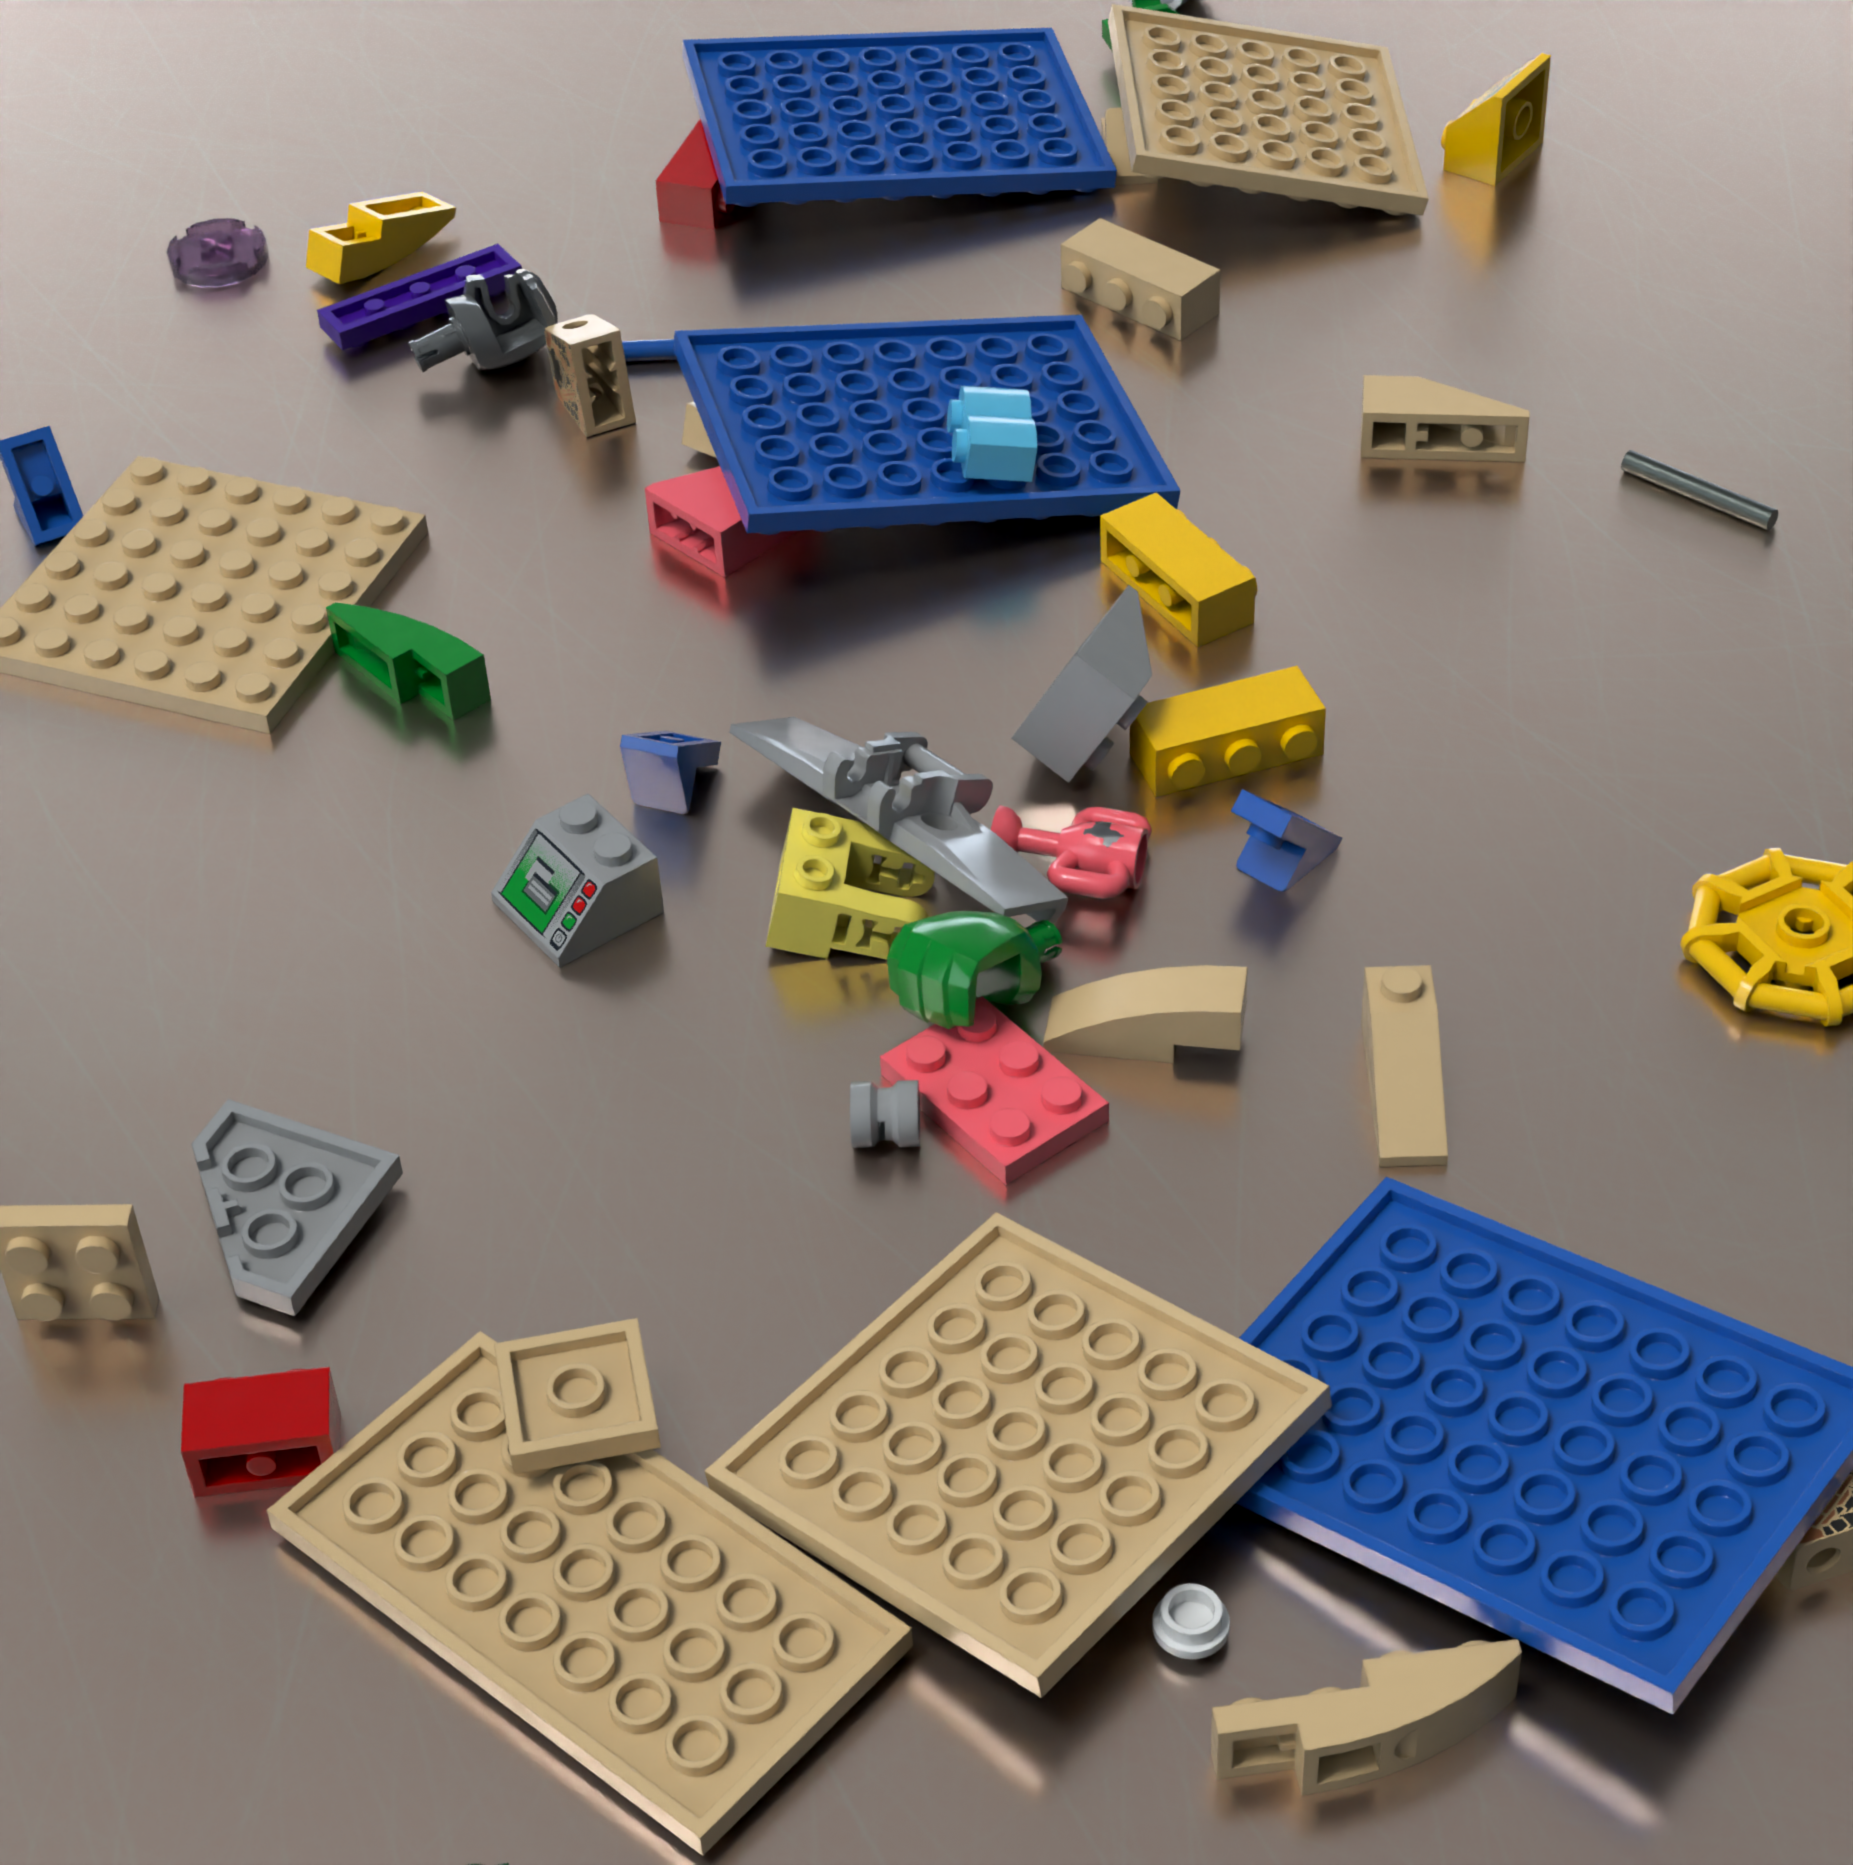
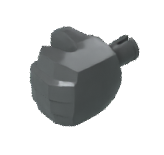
M525 269L516 270L515 274L504 275L506 296L510 304L507 312L499 315L495 313L483 276H466L463 295L444 299L450 318H448L450 324L408 342L409 348L415 354V361L422 373L462 352L466 356H470L479 370L505 368L525 360L546 346L545 328L558 324V312L556 310L557 306L540 278Z

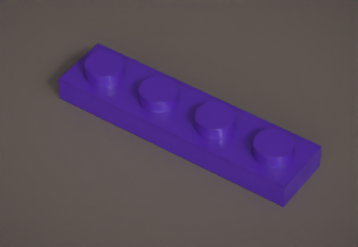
M497 243L318 309L317 314L320 328L342 351L348 348L361 347L377 337L396 330H406L420 321L442 313H449L444 299L463 295L466 276H483L490 297L502 294L506 290L504 275L515 274L516 270L522 269V265Z

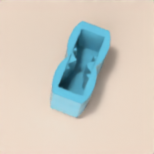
M961 385L959 400L950 399L947 413L948 433H953L952 462L961 463L964 478L1032 482L1037 454V432L1035 422L1032 419L1031 400L1028 390Z

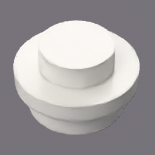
M1188 1583L1172 1588L1157 1604L1153 1613V1633L1155 1639L1165 1651L1176 1657L1184 1659L1208 1657L1221 1649L1229 1636L1230 1617L1227 1608L1214 1591L1200 1584Z

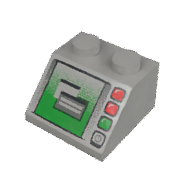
M589 794L536 819L491 892L492 901L559 968L664 913L657 856Z

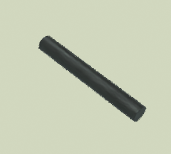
M1629 450L1622 460L1621 469L1627 473L1765 530H1771L1777 521L1779 511L1775 508L1633 450Z

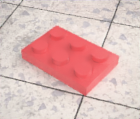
M983 996L976 999L974 1025L969 1027L957 1026L947 1029L934 1024L880 1056L881 1075L892 1085L901 1080H919L920 1110L1005 1185L1109 1122V1102Z

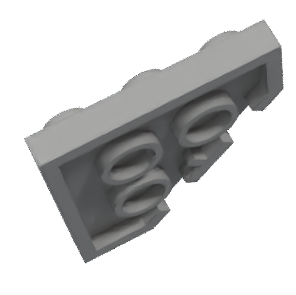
M230 1099L224 1103L191 1144L236 1296L296 1316L403 1174L400 1157L397 1154Z

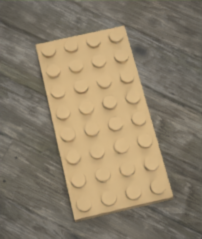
M479 1331L268 1508L267 1513L271 1528L703 1856L913 1647L912 1628L653 1449L514 1475L494 1343L497 1342Z

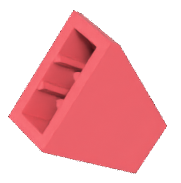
M720 466L652 483L644 488L650 534L724 578L798 532L781 531L774 535L747 533Z

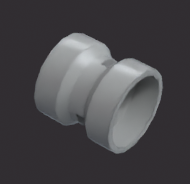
M919 1080L897 1081L892 1087L878 1088L872 1081L851 1082L850 1131L852 1148L874 1147L879 1140H893L899 1147L920 1146Z

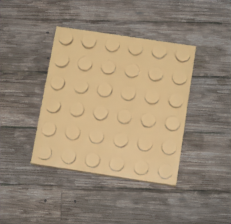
M1112 4L1108 25L1132 172L1140 173L1150 179L1168 177L1188 180L1202 187H1209L1214 184L1235 187L1249 194L1268 192L1286 195L1297 201L1315 199L1334 202L1344 208L1362 206L1382 209L1388 214L1397 216L1405 215L1406 213L1424 215L1429 197L1388 47Z
M137 456L0 608V673L271 734L335 652L326 607L335 602L370 607L427 535L425 514L401 510L392 506L386 507L352 500L348 497H337L303 490L299 487H289L254 480L250 477L210 471L202 467H191L162 461L153 457Z
M995 1212L705 1470L709 1489L741 1511L1042 1698L1332 1406L1330 1386Z

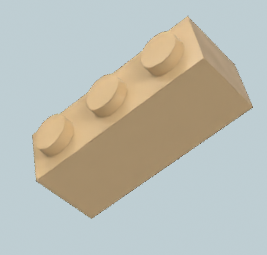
M1101 218L1061 243V288L1180 341L1219 314L1220 269Z

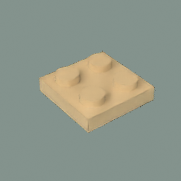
M132 1204L0 1206V1270L17 1320H121L155 1318L159 1294Z
M638 1318L494 1343L509 1453L514 1475L661 1448Z

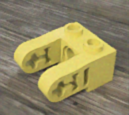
M793 808L779 865L766 947L828 959L830 948L887 960L892 942L899 933L894 931L895 927H903L905 924L929 916L920 904L912 900L875 893L865 889L903 897L919 896L926 893L933 886L935 872L884 838L866 823L831 816L826 813ZM875 855L882 856L881 864L874 863ZM904 863L914 864L912 869L902 867ZM866 919L873 921L872 928L865 927Z

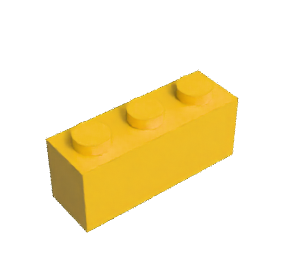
M1157 492L1100 515L1101 562L1127 585L1138 591L1140 597L1195 646H1203L1254 623L1255 596L1258 591L1256 577L1246 566L1238 563L1224 551L1215 539L1203 533L1187 519L1181 510L1175 509Z
M1293 666L1148 702L1130 725V755L1155 797L1323 755L1326 708L1299 667Z

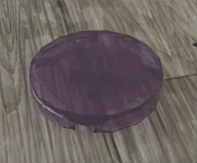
M234 218L211 219L195 223L186 229L187 236L179 240L176 235L169 242L167 257L173 276L185 284L198 287H223L242 282L256 275L266 265L269 255L266 238L262 230L255 225L253 230L246 228L245 221Z

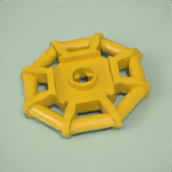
M1769 848L1764 850L1763 856L1719 875L1705 874L1693 885L1692 895L1695 901L1688 931L1682 936L1680 941L1682 952L1688 961L1699 963L1734 998V1007L1745 1012L1758 1008L1819 1019L1825 1027L1840 1025L1843 1017L1853 1013V984L1839 990L1837 980L1853 974V861L1845 865L1785 855L1781 848ZM1802 883L1813 884L1820 887L1819 890L1802 887ZM1724 910L1738 915L1736 923H1717L1718 913ZM1791 928L1801 932L1814 931V934H1799L1792 931ZM1726 952H1739L1752 965L1748 973L1739 967ZM1774 980L1776 985L1770 984L1771 981ZM1813 987L1814 992L1808 990Z

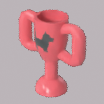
M1002 805L997 808L991 825V831L996 833L1017 853L1026 852L1056 857V860L1048 869L1047 877L1061 892L1100 899L1116 897L1124 892L1126 888L1138 889L1145 869L1148 840L1152 833V828L1147 818L1134 812L1103 807H1090L1077 813L1072 821V826L1063 828L1061 833L1025 828L1022 826L1021 818L1015 811Z

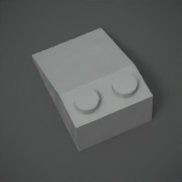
M1130 585L1126 587L1011 738L1068 783L1082 765L1091 771L1097 767L1114 745V742L1106 737L1115 724L1126 730L1148 702L1139 695L1151 678L1152 671L1138 591Z

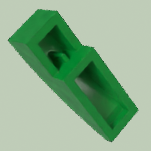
M337 602L326 607L335 653L399 704L420 694L454 721L491 700L484 654L461 639L430 624L397 613Z

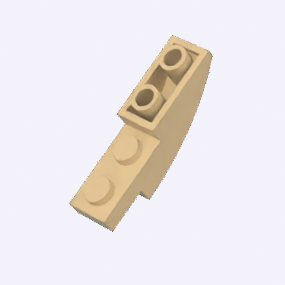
M1514 1639L1490 1643L1484 1640H1474L1463 1643L1458 1647L1417 1653L1404 1650L1393 1651L1379 1658L1362 1660L1360 1688L1343 1690L1337 1687H1326L1315 1690L1308 1695L1270 1700L1245 1698L1231 1705L1212 1707L1211 1756L1216 1779L1295 1769L1301 1796L1347 1788L1388 1776L1421 1763L1461 1742L1490 1722L1516 1698L1522 1655L1519 1641Z

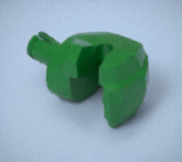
M953 911L905 924L892 942L887 956L890 989L899 996V1003L904 1010L926 1023L932 1022L947 1029L957 1026L969 1027L974 1025L976 996H983L986 1000L1005 1005L1029 1002L1040 988L1042 976L1041 963L1057 958L1062 952V948L1057 946L1047 951L1046 949L1063 943L1062 937L1056 926L1047 920H1039L1024 928L1015 919L994 912Z

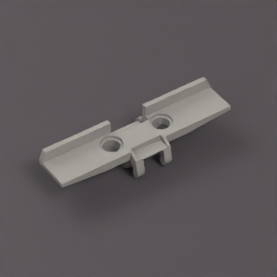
M796 717L731 724L729 733L834 804L840 805L871 826L884 838L993 912L1007 917L1027 914L1036 921L1047 920L1054 924L1066 909L1068 897L996 833L970 816V814L980 811L989 801L993 789L992 781L982 774H965L927 749V739L917 732L885 733L883 740L866 741L865 747H862ZM914 769L918 772L914 776L903 777L900 780L901 773Z

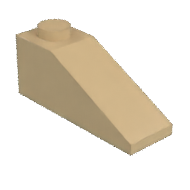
M1364 375L1360 458L1525 462L1530 418L1529 410L1419 376Z
M1431 965L1364 967L1361 1028L1379 1167L1447 1165L1448 1147L1439 1021Z

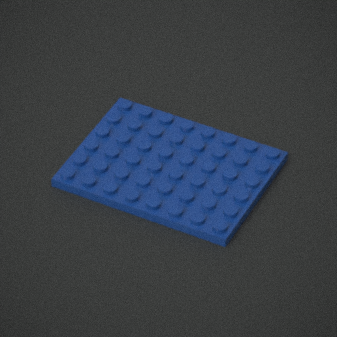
M1052 27L683 40V61L725 204L751 207L759 203L786 202L788 204L800 205L813 200H835L848 203L861 198H884L896 201L908 196H932L943 199L950 198L956 194L998 196L1004 192L1046 194L1051 190L1093 192L1099 188H1115L1117 169L1107 151V147Z
M1082 315L678 330L674 332V353L747 533L774 535L781 531L799 530L828 532L836 528L852 527L881 529L890 525L905 524L935 526L944 522L979 521L987 523L994 522L997 519L1012 518L1040 520L1047 519L1050 516L1065 515L1094 517L1108 513L1156 492L1175 509L1178 507L1181 490ZM961 385L1028 390L1031 400L1032 419L1035 422L1037 432V454L1032 482L964 478L961 463L952 462L953 433H948L947 413L950 399L959 400Z
M1387 1176L1239 1337V1339L1329 1385L1332 1406L1236 1504L1672 1715L1853 1470L1852 1366Z

